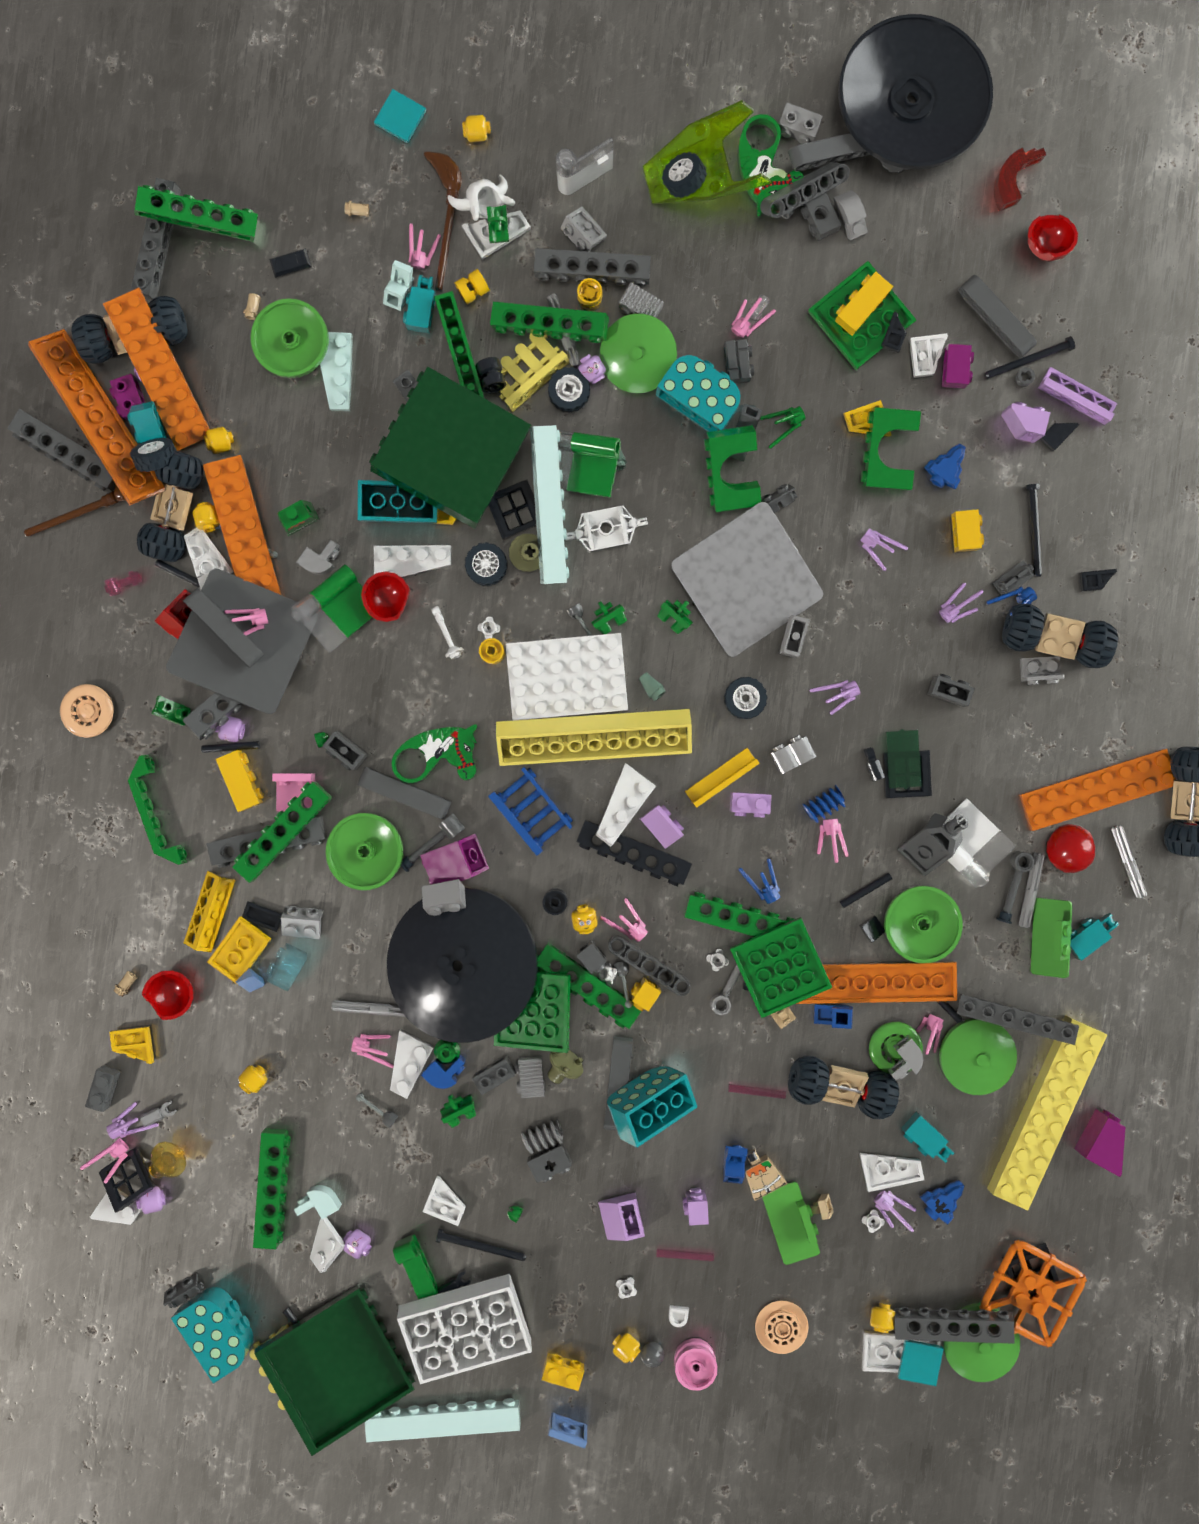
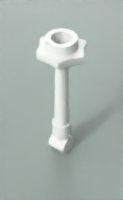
M436 606L431 611L450 647L445 656L446 658L450 657L451 660L457 659L462 656L461 652L464 649L454 646L444 623V618L440 614L441 611Z

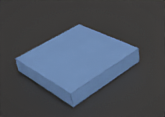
M551 1413L548 1436L585 1448L588 1425L556 1413Z

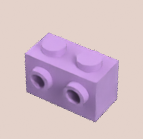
M731 792L730 811L735 812V816H746V813H754V817H765V814H770L771 795Z
M691 1188L690 1191H686V1197L683 1198L684 1215L688 1216L689 1226L709 1224L707 1197L705 1190H701V1188Z

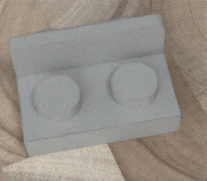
M583 207L566 216L561 226L564 234L569 237L580 251L590 252L593 247L604 241L607 237V234Z
M1059 656L1020 659L1021 682L1027 681L1028 685H1036L1041 680H1047V684L1059 683L1058 679H1064V675H1061Z

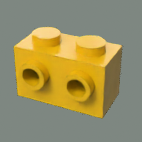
M979 509L955 511L952 513L954 553L981 549L982 545H984V535L981 534L980 530L982 515L979 514Z
M643 976L640 983L636 982L631 989L633 1006L640 1011L645 1009L649 1012L661 993L660 986Z
M547 1353L542 1370V1381L579 1391L584 1374V1363L567 1359L557 1354Z

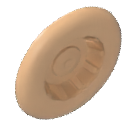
M83 684L76 686L67 692L61 702L60 716L64 726L72 734L79 737L91 738L100 735L109 727L113 719L114 709L109 695L95 685Z
M789 1301L772 1302L766 1305L757 1316L755 1323L757 1338L764 1348L773 1353L787 1354L797 1350L804 1343L808 1335L809 1327L805 1313L799 1306Z

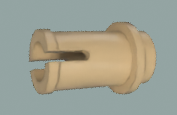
M352 201L345 202V214H348L349 217L352 215L369 217V204L352 203Z
M253 293L248 295L247 307L243 311L245 318L255 320L258 316L257 312L261 300L259 295Z
M127 971L119 984L114 986V992L122 997L129 993L128 989L137 979V976Z

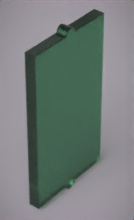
M900 729V731L886 732L889 788L907 789L908 787L922 786L918 730L904 731V729Z

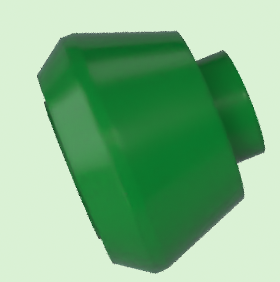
M439 1040L435 1045L434 1054L439 1062L451 1064L459 1057L460 1047L456 1042Z

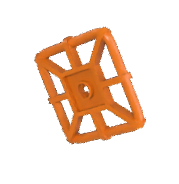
M1019 1239L1014 1240L999 1268L994 1271V1277L982 1298L979 1309L991 1311L1008 1304L1018 1307L1019 1311L1014 1318V1334L1018 1333L1039 1345L1049 1348L1057 1340L1068 1317L1072 1316V1310L1084 1289L1087 1279L1078 1269L1057 1259L1056 1255L1048 1254ZM1023 1249L1045 1260L1039 1273L1027 1267ZM1017 1252L1022 1269L1016 1280L1004 1274ZM1052 1265L1073 1275L1056 1282L1045 1277ZM1001 1280L1012 1285L1007 1297L990 1302ZM1076 1284L1065 1307L1052 1300L1058 1289ZM1036 1289L1037 1294L1030 1297L1028 1291ZM1049 1305L1062 1312L1050 1335H1048L1043 1319ZM1026 1312L1037 1318L1043 1338L1020 1326Z

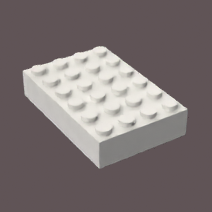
M621 633L506 644L513 721L628 711Z
M510 1274L398 1305L397 1321L420 1384L532 1352L531 1336Z

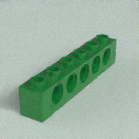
M148 185L138 186L135 204V215L254 242L258 214L254 213L251 209L243 208L239 210L230 204L217 205L212 200L203 199V201H200L191 195H175L170 190L157 191L154 187ZM159 200L162 202V206L155 207L151 202ZM178 204L182 207V210L176 212L172 209V205ZM193 209H199L202 212V215L195 216L192 214L191 211ZM217 213L221 215L222 220L215 221L211 215ZM238 218L242 224L234 225L231 219Z
M451 291L434 296L460 385L484 398L454 293Z
M494 301L490 325L497 333L505 334L507 331H512L516 335L531 333L535 337L550 335L554 339L569 337L573 341L588 339L592 343L606 341L609 317L607 313ZM511 316H516L513 323H508V319ZM529 318H535L533 324L527 325ZM548 320H553V324L550 327H545ZM566 322H572V326L569 329H564ZM585 324H591V328L588 331H583Z
M317 782L306 783L301 789L302 793L298 798L296 796L293 797L287 804L289 807L285 811L281 810L274 817L276 821L271 826L268 824L261 831L262 836L258 840L255 838L247 846L249 850L245 854L241 853L234 860L236 863L232 868L248 883L254 882L333 798ZM306 797H309L312 800V806L310 808H307L304 805V799ZM293 811L299 815L297 822L291 820L290 815ZM280 825L285 828L284 836H280L277 832V828ZM265 840L271 841L272 848L270 850L264 847ZM252 854L258 856L259 861L257 864L251 862Z
M694 892V895L689 893L683 915L684 918L754 937L774 929L778 924H785L795 919L787 917L785 920L779 918V914L768 912V915L760 913L761 909L750 907L748 910L742 908V904L731 902V905L723 903L724 899L718 897L708 899L705 898L706 894ZM703 904L711 905L709 913L701 912ZM722 909L729 910L727 918H720L719 913ZM747 914L748 920L745 923H739V915ZM759 919L766 920L764 928H757L756 923Z
M549 942L539 954L538 970L540 972L555 974L575 972L577 978L572 981L570 980V993L575 996L577 994L581 995L586 1004L591 1007L595 1005L599 1008V1012L607 1018L609 1016L614 1018V1022L619 1027L630 1029L641 1011L633 1005L631 1008H627L625 1006L626 998L624 994L611 985H607L605 981H601L598 976L593 973L591 974L585 967ZM554 960L561 963V967L557 970L552 969L550 963ZM585 982H589L593 988L590 991H584L582 985ZM605 993L609 998L606 1002H600L597 998L598 995ZM621 1004L624 1007L623 1012L616 1013L613 1010L614 1006Z
M265 1128L261 1132L253 1248L276 1250L279 1244L283 1242L284 1232L281 1231V1224H284L285 1212H282V1208L286 1203L284 1186L287 1185L288 1181L285 1167H288L289 1155H286L291 1140V1137L288 1136V1130ZM271 1147L278 1148L279 1154H274ZM270 1166H275L278 1169V1173L271 1172ZM268 1186H275L277 1192H271ZM267 1205H273L275 1207V1211H270L267 1208ZM266 1224H271L274 1230L267 1229Z

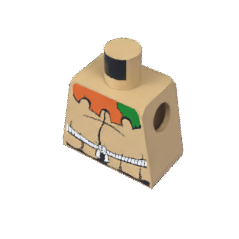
M756 1150L747 1152L749 1163L745 1165V1174L755 1201L787 1184L784 1176L767 1154L759 1158Z

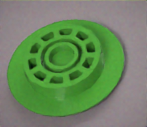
M889 1022L880 1026L873 1033L869 1043V1054L878 1069L890 1074L888 1070L902 1059L893 1046L907 1035L923 1051L922 1040L913 1027L902 1022Z

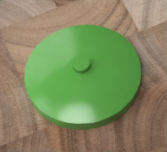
M281 299L266 306L256 317L251 330V345L255 357L268 371L284 378H297L309 374L323 361L328 350L329 334L324 319L311 305L297 299Z
M630 314L618 319L608 328L606 341L601 342L600 359L606 368V376L615 386L631 393H646L657 389L658 384L671 365L677 360V345L672 332L661 320L647 314Z
M358 813L341 820L331 831L326 844V860L332 874L342 884L356 890H371L383 886L396 875L403 859V844L396 828L387 819L371 813Z
M914 886L899 893L889 904L884 919L885 934L891 947L902 957L917 963H932L949 955L957 946L963 928L962 915L956 902L944 891L931 886Z
M971 1018L956 1024L944 1037L939 1052L940 1066L947 1080L960 1091L971 1095H985L1000 1089L1011 1078L1017 1063V1050L1011 1035L1002 1026Z
M981 1303L970 1304L961 1309L978 1311L980 1310L979 1306ZM995 1308V1309H992L991 1311H996V1312H998V1311L1001 1310V1309H1000V1308ZM971 1323L970 1325H971V1326H976V1325H978V1324H976V1323ZM991 1324L989 1326L995 1327L997 1326V1324ZM1018 1333L1014 1334L1015 1344L942 1341V1345L949 1364L959 1375L975 1382H989L1004 1376L1014 1366L1020 1352V1336Z

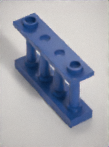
M523 767L521 769L524 773L522 777L502 793L499 792L497 794L494 791L488 797L537 856L543 851L541 848L543 843L565 825L571 829L573 827L571 824L573 820L567 813L563 814L537 783L534 779L537 776L532 769ZM530 780L536 787V790L514 808H509L505 804L507 798ZM542 795L549 804L526 823H521L517 818L519 813ZM554 810L561 819L542 835L533 838L529 833L531 828Z

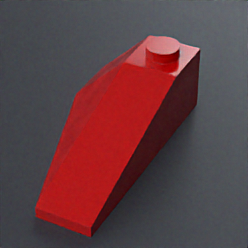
M186 589L154 620L166 632L179 639L192 611L183 602L191 594Z

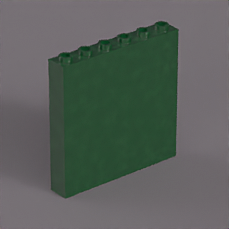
M427 367L425 372L421 371L416 380L418 382L417 386L410 389L406 405L402 403L397 413L399 417L396 421L392 420L388 428L390 431L388 436H383L378 446L380 450L377 454L374 452L369 460L371 464L370 471L475 529L532 425Z
M358 1284L255 1348L254 1354L311 1456L415 1390L413 1385L415 1379L410 1371L406 1372L404 1368L406 1363L402 1355L397 1356L395 1352L397 1347L393 1339L387 1338L385 1334L387 1329L383 1321L378 1322L376 1318L378 1313L374 1305L369 1306L366 1300L369 1297L365 1289H360Z

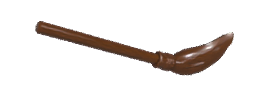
M424 152L425 158L435 168L442 184L447 189L446 204L448 206L435 285L437 291H442L455 208L448 201V195L459 199L462 176L459 167L448 155Z
M116 485L114 491L102 496L100 500L25 529L24 534L27 537L101 507H109L117 504L119 501H126Z

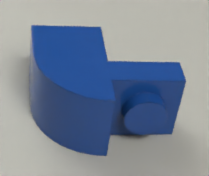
M815 1004L814 1024L832 1025V1028L852 1029V1006L844 1004Z
M460 1055L448 1068L435 1059L422 1072L421 1076L436 1088H450L457 1083L458 1078L454 1074L458 1076L464 1070L466 1059Z
M739 1145L726 1146L723 1182L743 1183L747 1148Z

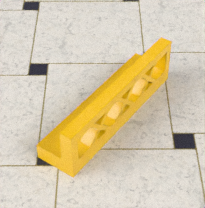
M745 748L684 792L697 808L760 763L754 758L749 749Z
M207 871L183 942L184 944L196 951L212 952L235 883L234 879ZM212 878H214V882H213V885H212V887H211L210 884H211ZM195 933V939H194V942H192L191 940H192L193 934Z

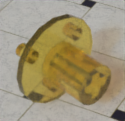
M164 1141L158 1143L151 1152L152 1164L149 1166L150 1174L155 1178H162L163 1176L174 1178L179 1176L186 1167L184 1149L171 1142Z

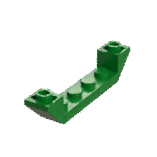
M141 755L138 757L131 772L128 784L153 853L177 865L187 863L186 858L188 856L184 847L182 848L181 845L168 849L165 847L167 842L164 835L160 833L158 818L154 817L152 811L154 809L153 803L146 794L147 786L143 780L141 781L142 777L155 773L153 769L155 764L153 759L149 758V755Z

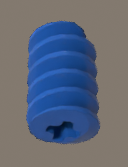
M835 785V791L832 788L828 789L829 795L822 792V799L819 796H815V802L811 799L808 800L809 806L804 803L802 804L811 820L818 823V816L825 819V812L832 815V808L839 811V804L842 807H846L845 799L837 785Z

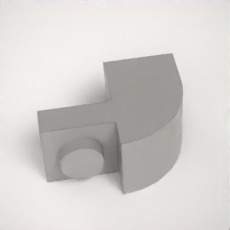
M850 190L834 197L837 215L844 221L847 238L852 240L868 233L865 222L867 215L859 196Z
M330 540L321 555L307 547L296 563L313 574H327L335 568L330 561L337 558L340 553V546Z
M907 1035L893 1046L902 1057L899 1062L888 1070L895 1080L906 1077L910 1069L917 1074L923 1065L921 1049Z

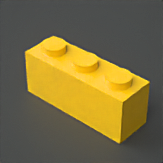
M877 272L872 276L868 274L861 283L863 287L859 291L855 289L848 298L851 301L847 305L843 304L836 312L838 316L835 322L851 336L854 335L894 287Z
M236 750L216 759L237 812H243L263 803V793L254 782L256 781V776L252 770H249L247 765L249 760L245 752L242 753L241 750Z

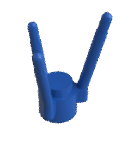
M1019 587L1015 591L988 600L986 603H995L1018 594L1016 600L1019 604H1031L1037 599V594L1031 587L1025 589Z
M770 858L767 859L773 885L768 883L764 873L761 872L760 876L765 885L762 891L744 870L739 868V872L759 894L761 900L765 899L766 903L770 904L781 897L778 893L780 889L777 885Z

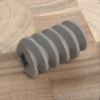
M558 1119L557 1125L550 1121L549 1128L542 1124L541 1131L537 1126L535 1127V1133L528 1129L527 1136L523 1131L521 1132L524 1145L530 1154H534L535 1148L540 1152L542 1145L545 1149H548L549 1142L552 1146H556V1140L560 1144L563 1143V1132Z

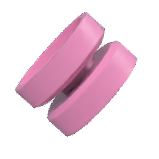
M698 1338L685 1340L677 1347L674 1353V1366L678 1381L683 1387L690 1390L700 1391L708 1388L717 1376V1362L713 1348L708 1342Z

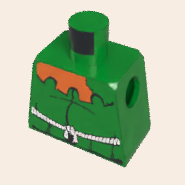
M300 500L277 513L279 521L288 537L320 520L312 503Z

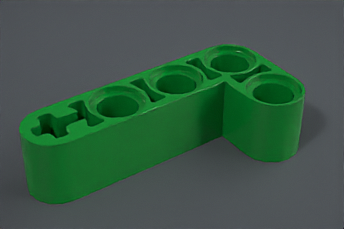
M413 1234L396 1241L393 1247L395 1260L399 1265L403 1263L418 1300L439 1294L437 1290L438 1285L417 1237Z

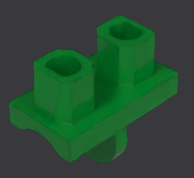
M506 205L498 207L488 206L487 217L490 243L509 242Z
M667 599L660 606L662 609L657 617L663 622H666L670 616L673 617L676 622L671 626V629L675 633L679 634L693 623L687 617L691 613L686 608L689 604L688 601L682 604L676 600L673 605Z
M600 601L598 602L600 608L594 611L596 616L602 615L591 621V623L603 635L607 634L612 630L607 623L611 619H614L618 626L627 621L624 614L625 609L620 604L610 609L613 607L611 602L603 605Z
M157 696L156 704L151 714L180 726H185L183 719L190 714L191 708L165 697Z
M450 1094L448 1096L449 1102L445 1103L444 1108L440 1109L442 1122L444 1124L448 1123L451 1128L459 1125V1116L463 1114L467 1119L476 1116L474 1100L471 1094L464 1098L462 1096L455 1098Z

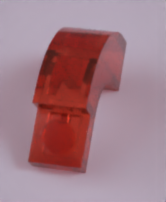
M1021 148L1010 155L1005 161L994 182V199L999 212L1017 205L1021 200L1022 196L1016 182L1017 173L1040 163L1046 156L1044 148L1039 150L1034 148L1026 153Z

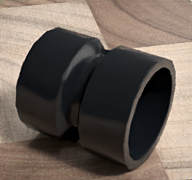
M488 357L476 363V371L478 377L481 378L480 384L484 393H496L506 387L507 384L503 373H501L502 368L499 358Z
M559 888L548 890L542 901L543 908L551 915L563 913L568 904L566 893Z

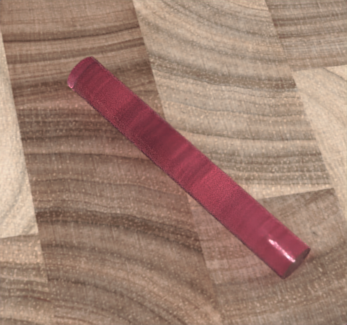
M733 1084L728 1086V1092L780 1099L786 1098V1091Z
M657 1249L656 1257L714 1261V1253Z

